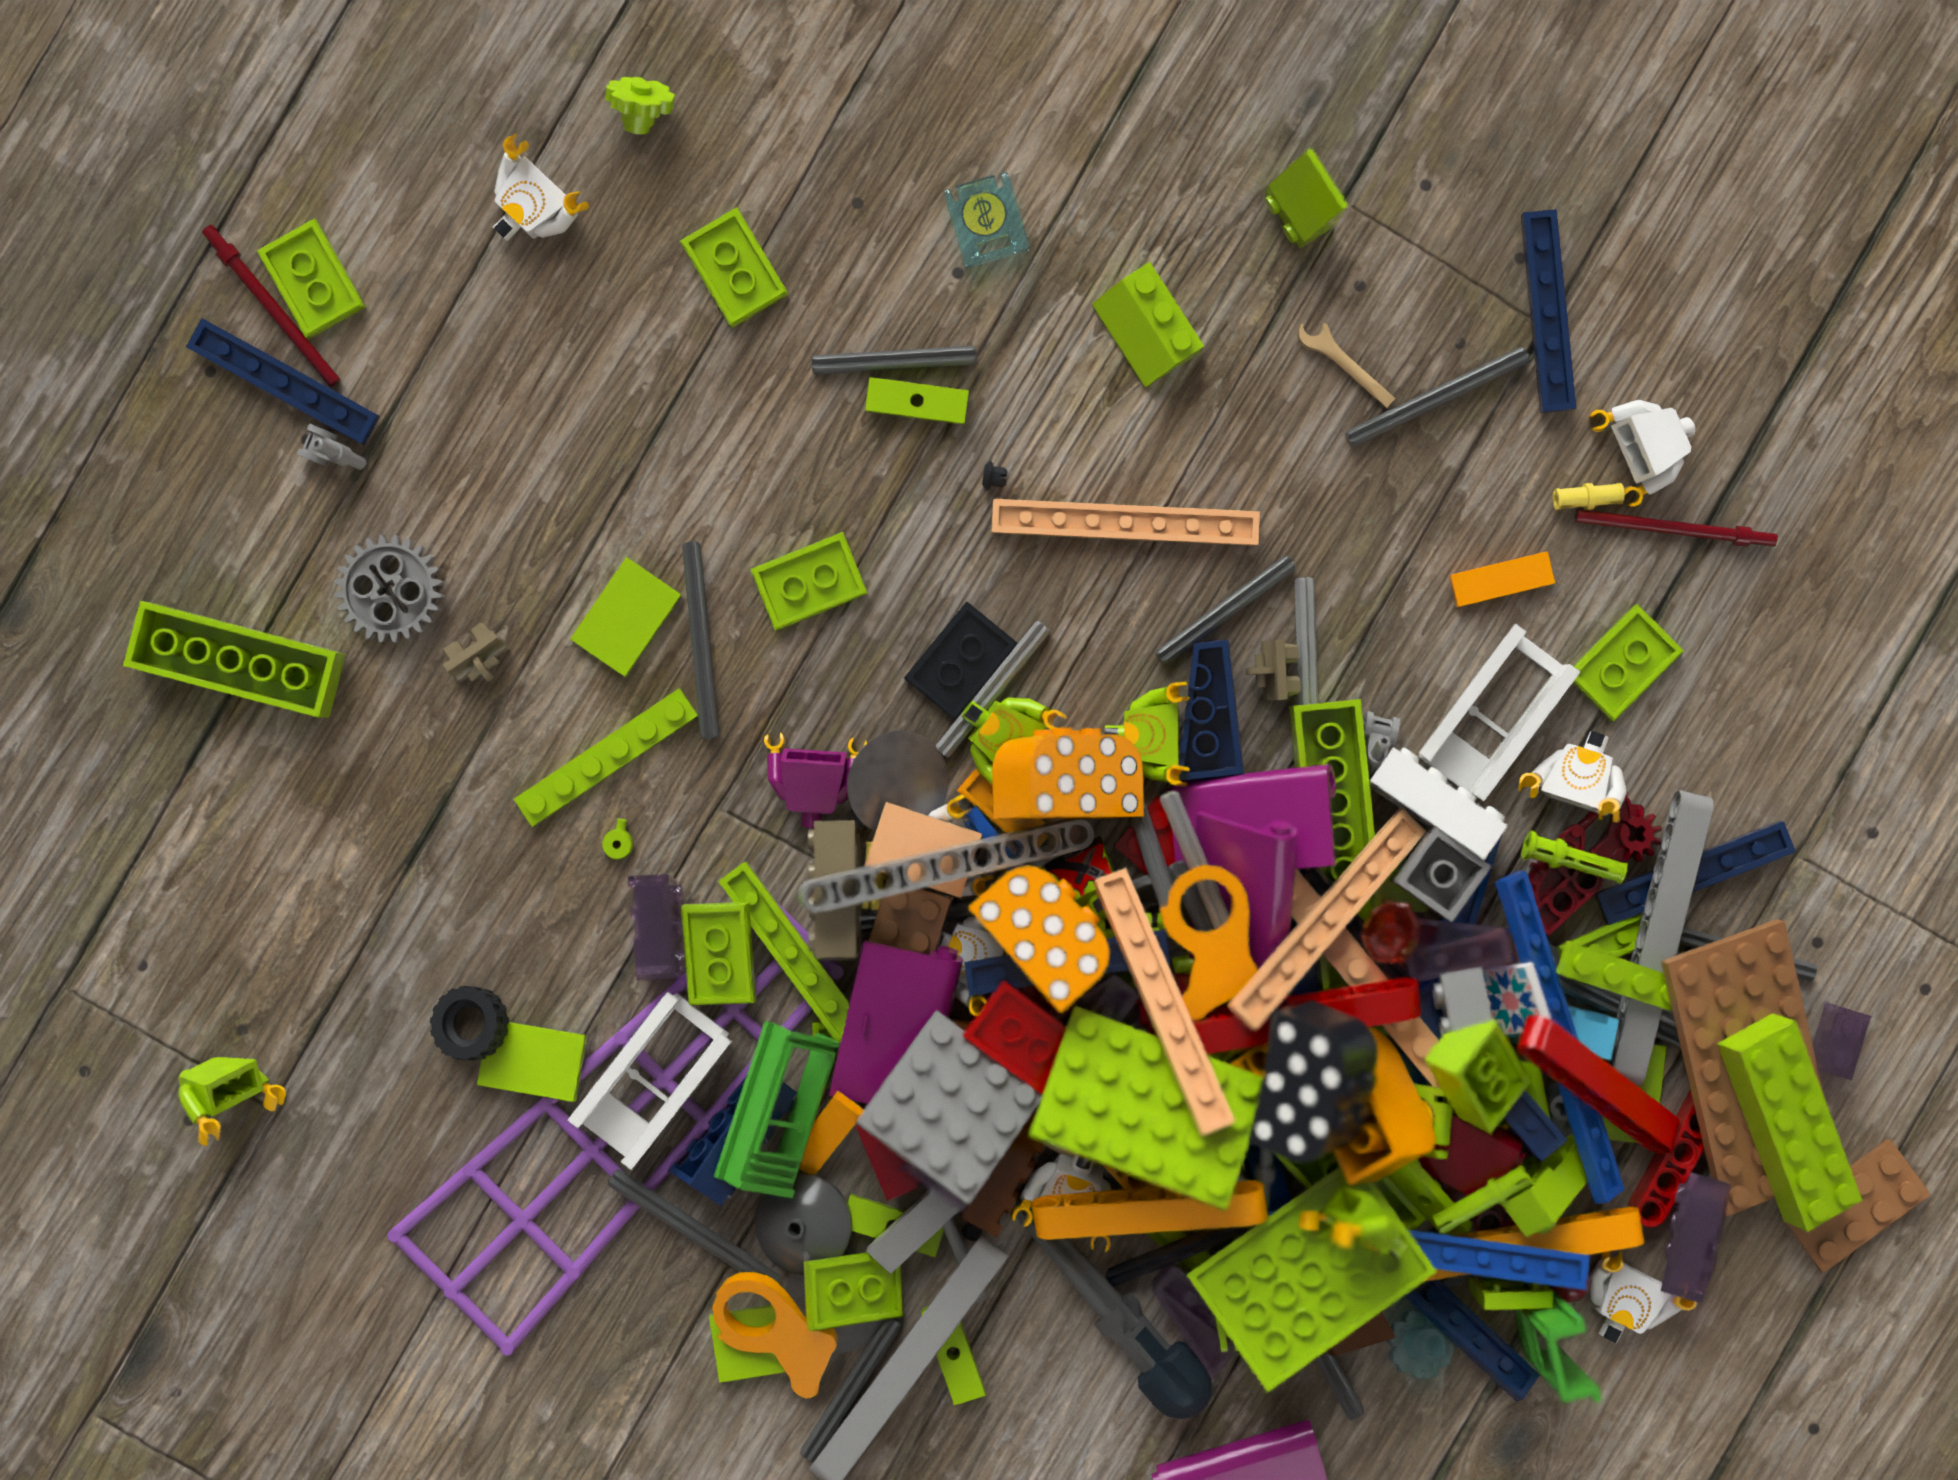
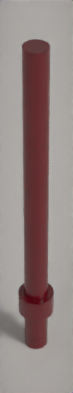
M213 225L205 227L202 234L216 249V256L225 266L231 267L329 387L338 384L341 380L240 259L241 253L232 243H227Z
M1577 509L1575 514V522L1731 541L1736 546L1748 547L1750 544L1775 547L1778 540V535L1775 533L1752 531L1751 527L1737 525L1735 528H1726Z

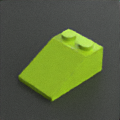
M1312 148L1305 151L1268 185L1265 191L1267 197L1264 200L1268 209L1273 215L1278 214L1285 224L1282 226L1284 234L1292 244L1296 242L1299 248L1332 229L1348 207V204Z

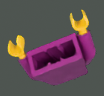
M780 733V743L777 746H771L770 734L765 736L764 743L770 749V754L767 755L768 782L778 798L786 802L787 810L802 812L801 825L803 827L814 828V821H821V813H834L836 805L845 803L849 798L847 791L848 775L851 765L859 753L855 752L851 747L854 738L850 739L847 750L851 756L847 758L846 752L785 748L787 741L782 733Z

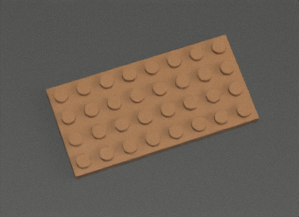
M1778 919L1661 961L1720 1214L1726 1217L1774 1199L1775 1196L1717 1043L1772 1013L1795 1020L1823 1092L1785 921Z

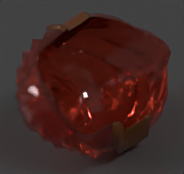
M1407 902L1383 904L1375 910H1371L1368 919L1363 924L1362 941L1371 959H1374L1376 962L1384 964L1403 962L1416 950L1419 944V920Z

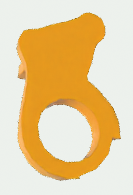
M1210 865L1197 866L1180 875L1169 890L1167 905L1160 908L1162 921L1168 934L1182 947L1194 954L1189 986L1182 995L1189 1016L1194 1020L1202 1019L1216 1006L1234 998L1258 971L1248 949L1249 904L1244 887L1233 874L1221 867ZM1205 879L1218 881L1230 893L1232 901L1230 915L1224 924L1214 930H1194L1186 925L1181 917L1179 908L1181 897L1185 890L1196 881Z
M739 1272L727 1278L715 1293L717 1296L712 1307L714 1322L721 1331L718 1338L728 1346L739 1351L773 1353L788 1374L792 1390L798 1396L805 1399L816 1396L819 1391L821 1377L828 1365L831 1354L837 1347L838 1335L835 1329L807 1330V1319L794 1300L778 1282L767 1275L756 1272ZM740 1292L759 1294L771 1303L775 1310L776 1319L764 1327L744 1325L730 1313L727 1301L731 1296Z

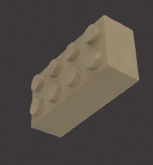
M855 820L814 821V830L808 831V848L814 853V863L808 866V880L861 868V827ZM852 878L845 880L842 884L841 890L845 897L852 896L856 890V884ZM819 886L814 887V897H809V902L812 905L818 904L823 898V892ZM861 903L824 912L808 910L809 918L815 920V931H809V951L815 954L816 959L820 961L860 960L862 952Z

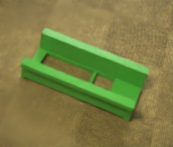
M764 1022L714 1177L723 1179L740 1190L793 1198L795 1190L792 1188L838 1048L840 1047V1042L830 1038L831 1036L817 1032L816 1036L793 1032L773 1022ZM793 1048L810 1050L788 1121L770 1119ZM768 1124L786 1127L777 1153L760 1150Z
M1551 1287L1549 1288L1553 1291V1308L1513 1309L1525 1361L1532 1362L1535 1369L1560 1395L1561 1402L1564 1403L1590 1397L1595 1403L1602 1401L1599 1387L1560 1346H1557L1555 1340L1586 1332L1583 1317ZM1535 1328L1546 1339L1548 1349L1540 1350Z

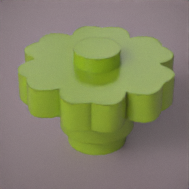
M622 77L620 81H609V84L606 86L605 100L610 102L612 109L618 110L621 113V121L624 123L623 128L633 134H647L650 132V127L654 125L655 118H659L660 114H671V111L674 109L675 94L669 92L670 88L658 81H646L640 77Z

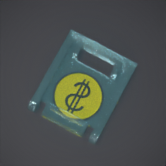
M1008 172L1001 173L1003 188L998 189L994 175L956 186L959 201H953L950 189L943 190L966 269L1025 252L1030 248ZM1008 236L1011 246L984 254L979 253L978 244Z

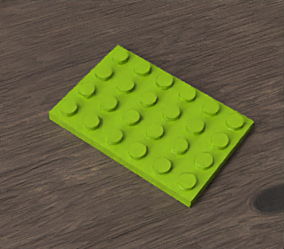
M1075 1006L1028 1137L1225 1211L1228 1209L1249 1143V1135L1263 1077L1207 1056L1235 1122L1232 1125L1200 1136L1159 1038Z
M1340 1166L1274 1212L1265 1222L1256 1225L1187 1274L1267 1392L1437 1272L1406 1227L1400 1237L1408 1243V1247L1405 1253L1397 1259H1394L1388 1253L1382 1255L1370 1250L1354 1238L1352 1247L1340 1246L1338 1242L1331 1241L1335 1224L1326 1225L1325 1221L1320 1220L1319 1231L1299 1228L1301 1213L1305 1210L1323 1212V1209L1327 1207L1342 1185L1369 1194L1401 1222L1374 1182L1349 1186Z

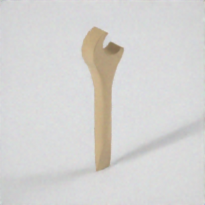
M1326 323L1321 326V332L1316 336L1308 335L1304 331V324L1299 326L1297 335L1303 347L1317 351L1332 359L1385 408H1388L1396 399L1341 350L1333 339Z

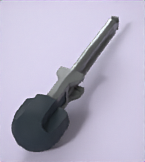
M1023 1190L1019 1191L1014 1206L1021 1205L1022 1200L1020 1197ZM1031 1206L1029 1210L1031 1211L1032 1217H1033L1032 1206ZM1021 1210L1016 1215V1218L1022 1225L1027 1216L1026 1211ZM1032 1218V1222L1025 1229L1099 1314L1101 1318L1094 1324L1104 1336L1115 1340L1142 1371L1138 1376V1388L1149 1401L1167 1417L1185 1419L1200 1413L1207 1406L1213 1390L1211 1376L1196 1354L1182 1341H1177L1170 1346L1143 1315L1141 1304L1132 1292L1122 1297L1070 1238L1051 1240L1038 1238L1036 1236L1034 1218Z

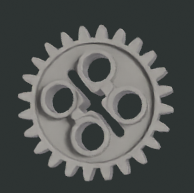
M379 535L378 544L373 539L367 538V549L355 545L354 549L357 556H344L349 563L348 568L342 566L337 568L341 573L345 574L344 579L334 580V583L343 586V591L335 593L334 597L344 599V603L337 607L339 611H349L344 621L346 623L357 621L354 627V631L357 633L367 628V639L372 640L378 632L379 642L386 643L389 634L394 643H400L401 633L409 640L413 639L412 629L424 633L425 629L422 622H435L429 614L431 610L441 611V608L434 603L435 599L445 598V595L436 592V587L445 584V581L435 579L434 577L441 571V568L429 566L435 557L433 555L422 557L425 551V547L422 545L412 550L413 540L409 538L401 546V539L398 535H393L390 543L385 535ZM392 557H396L399 560V569L396 573L389 574L386 570L387 561ZM372 565L377 567L384 581L395 584L392 587V591L407 606V613L402 611L400 604L394 596L384 594L387 591V586L371 570ZM369 577L373 582V588L370 593L364 595L360 591V583L364 578ZM416 583L420 588V594L416 600L410 601L406 596V590L409 585ZM389 603L393 608V615L390 620L383 621L380 617V609L383 605Z

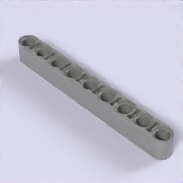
M1677 790L1674 793L1631 958L1633 963L1663 972L1661 961L1677 954L1712 817L1714 802L1711 797L1683 790ZM1622 995L1616 1017L1619 1023L1611 1060L1606 1059L1605 1061L1640 1087L1646 1076L1663 1008Z
M1064 819L810 879L800 885L797 899L804 908L814 912L833 910L1083 850L1092 843L1094 831L1092 826L1084 820ZM1076 825L1080 830V837L1075 843H1072L1069 838V831ZM1045 833L1048 836L1049 843L1041 851L1037 846V839L1040 834ZM1013 840L1017 845V852L1009 859L1006 856L1005 847L1009 841ZM982 848L985 852V860L981 865L976 866L973 861V854L976 849ZM949 855L953 860V867L950 872L944 874L940 868V863L945 856ZM917 863L921 868V874L917 880L912 882L908 877V869L912 864ZM885 871L888 875V884L884 888L878 889L875 885V877L879 872ZM852 878L856 884V890L852 896L845 897L841 890L842 884L845 880ZM819 886L822 889L823 898L818 904L812 905L808 900L809 891Z
M983 1235L978 1239L809 1468L811 1473L820 1480H843L1004 1264L1009 1257L1006 1253Z

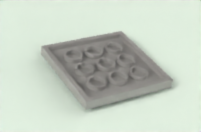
M936 1010L855 1123L964 1204L968 1205L1032 1114L1043 1095L963 1037L964 1030Z

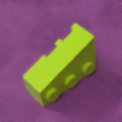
M1574 1134L1567 1136V1141L1541 1162L1534 1155L1525 1158L1522 1165L1526 1169L1525 1173L1528 1172L1533 1185H1529L1507 1198L1508 1202L1503 1204L1526 1238L1537 1232L1540 1235L1545 1234L1554 1228L1558 1218L1588 1182Z

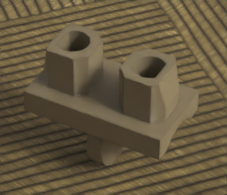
M479 623L470 629L469 632L474 641L472 645L465 649L459 641H456L443 648L447 661L443 666L447 673L452 674L460 683L468 677L473 682L481 675L488 682L493 680L495 676L491 668L500 663L497 657L509 649L506 642L483 623Z
M1285 639L1261 641V654L1255 655V668H1246V675H1256V688H1263V701L1288 700L1287 696L1299 694L1301 689L1298 676H1286V663H1297L1299 659L1298 646L1285 643Z

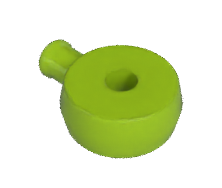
M617 818L616 829L607 832L602 840L603 851L611 859H625L633 850V839L625 831L628 822L626 819ZM615 841H620V848L615 847Z

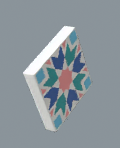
M1533 963L1482 967L1493 1021L1498 1022L1504 1034L1522 1033L1526 1017L1529 1015H1540L1551 1019Z

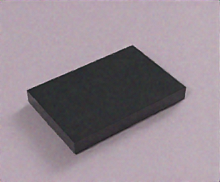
M966 601L906 674L904 679L951 718L956 720L1018 643Z

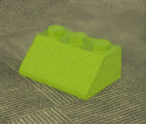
M1148 262L1120 280L1092 303V307L1145 388L1200 354L1204 348L1200 338L1151 262Z
M1493 1020L1445 1033L1424 1059L1458 1117L1490 1134L1531 1082L1498 1022Z

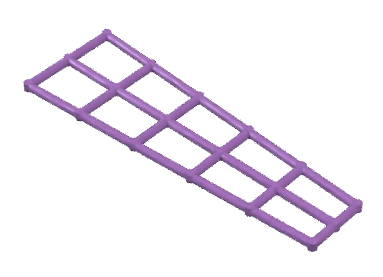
M778 903L809 945V932ZM776 959L755 978L756 996L783 970ZM820 961L837 983L844 974V967L837 961ZM686 972L583 1062L580 1082L617 1049L626 1046L667 992L672 995L676 993L680 995L687 989ZM805 999L782 1024L783 1027L794 1032L811 1013L812 1008ZM720 1004L724 1010L713 1020L724 1029L735 1019L757 1042L759 1041L763 1028L744 1010L748 1004ZM702 1031L664 1070L644 1050H642L635 1061L654 1079L651 1082L653 1086L660 1091L664 1089L671 1096L678 1087V1084L673 1079L713 1039ZM752 1060L706 1112L690 1096L686 1099L681 1107L697 1123L643 1183L644 1186L654 1192L670 1174L668 1169L673 1163H679L688 1153L686 1148L693 1139L699 1140L709 1128L708 1121L713 1115L721 1110H726L729 1106L728 1097L747 1076ZM646 1087L628 1107L639 1114L657 1095ZM542 1097L392 1228L387 1235L388 1239L394 1242L444 1292L446 1298L451 1299L506 1356L514 1352L640 1208L639 1205L628 1200L575 1262L532 1221L592 1160L610 1177L617 1169L623 1171L603 1151L608 1143L599 1136L592 1140L580 1127L577 1128L568 1121L569 1116L556 1104L559 1099ZM546 1112L583 1151L522 1211L481 1168ZM471 1178L513 1221L451 1281L406 1234ZM523 1230L565 1273L513 1333L507 1337L462 1290Z

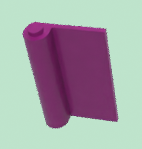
M1330 764L1182 780L1180 782L1188 783L1186 787L1171 784V788L1166 790V793L1171 791L1179 793L1195 834L1197 813L1200 811L1259 830L1269 825L1272 821L1284 820L1289 822L1298 831L1295 869L1336 866L1330 800L1336 794V780L1334 770ZM1173 832L1175 862L1183 860L1186 863Z
M1200 811L1197 813L1196 836L1208 865L1221 867L1236 876L1247 894L1249 904L1248 949L1257 970H1259L1290 934L1298 831L1289 822L1284 820L1272 821L1269 825L1259 830ZM1215 881L1230 915L1232 906L1230 893L1223 884ZM1191 919V928H1193L1194 930H1196V928H1195V926H1194V924H1193V922H1192V919ZM1189 951V957L1194 959V954Z
M864 941L829 1091L830 1096H834L839 1091L850 1100L869 1104L933 1013L937 1010L946 1018H950L963 964V958L958 955V950L947 946H939L938 950L931 951L930 955Z
M1309 1419L1156 1465L1157 1472L1151 1473L1153 1480H1327Z

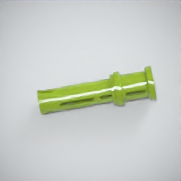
M1532 830L1527 833L1521 851V858L1524 860L1533 858L1548 863L1551 868H1559L1562 865L1587 874L1613 880L1620 884L1624 881L1628 868L1625 862H1618L1568 847L1563 839L1557 838L1555 841L1537 836V832Z

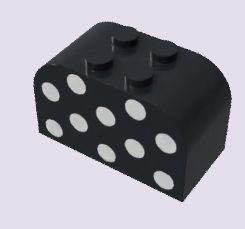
M1309 1001L1278 1011L1248 1142L1295 1162H1309L1351 1144L1359 1135L1361 1127L1368 1117L1369 1108L1367 1107V1102L1377 1080V1076L1374 1073L1378 1060V1046L1369 1027L1358 1018L1315 1001Z

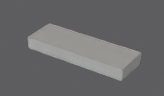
M936 1183L867 1247V1252L891 1274L962 1209V1203Z

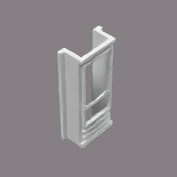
M1517 624L1513 625L1419 751L1420 759L1443 773L1456 786L1463 787L1482 801H1485L1580 673L1570 664L1562 665L1524 637L1526 631ZM1516 648L1549 672L1551 676L1509 733H1507L1481 714L1476 706H1472V704L1513 649ZM1467 711L1471 716L1478 717L1505 737L1489 759L1452 732Z
M667 992L569 1117L568 1121L577 1128L584 1124L625 1156L621 1163L632 1170L732 1042L727 1038L729 1033L695 1006L689 1005V1002L678 993L672 995ZM675 1009L714 1040L671 1096L667 1097L640 1076L637 1069H631L630 1066ZM625 1072L629 1073L631 1079L638 1080L665 1101L650 1123L610 1093Z

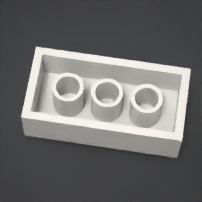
M1393 748L1371 778L1370 788L1400 809L1403 808L1410 816L1426 827L1436 826L1484 860L1508 826L1502 822L1505 817L1490 806L1484 810L1474 803L1476 797L1463 787L1459 786L1455 790L1446 783L1448 778L1437 769L1431 767L1428 771L1418 764L1420 759L1406 748H1402L1401 751Z

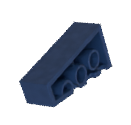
M1229 640L1194 643L1188 689L1190 699L1186 703L1179 765L1188 767L1190 772L1181 771L1179 780L1243 774L1244 766Z
M746 1077L728 1097V1104L730 1106L726 1110L715 1113L708 1121L709 1128L705 1136L699 1141L694 1138L688 1145L686 1150L690 1154L681 1164L674 1162L668 1169L674 1176L720 1206L736 1190L735 1186L723 1179H717L714 1177ZM783 1081L770 1119L779 1120L781 1116L788 1113L793 1105V1099L798 1093ZM768 1124L762 1145L773 1136L775 1125Z

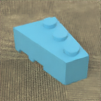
M1568 1006L1578 1040L1599 1057L1611 1060L1619 1020L1602 1012ZM1520 1033L1504 1034L1511 1039L1510 1043L1519 1044Z

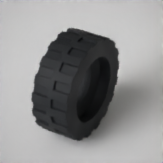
M460 986L458 989L453 988L446 995H442L438 999L437 1005H434L433 1015L430 1017L432 1029L430 1032L431 1036L434 1037L436 1047H439L444 1055L451 1056L452 1059L482 1060L486 1059L488 1055L492 1056L496 1053V1049L503 1045V1040L508 1034L507 1025L509 1017L506 1014V1006L501 1002L502 999L498 995H494L493 991L482 989V987ZM466 1007L478 1009L484 1018V1028L481 1034L473 1040L461 1038L455 1029L456 1017Z

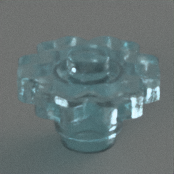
M1418 1309L1405 1311L1402 1315V1321L1391 1323L1390 1327L1396 1338L1387 1340V1343L1393 1347L1388 1357L1399 1372H1409L1416 1379L1434 1378L1438 1374V1367H1447L1450 1364L1451 1356L1454 1353V1346L1448 1341L1449 1338Z

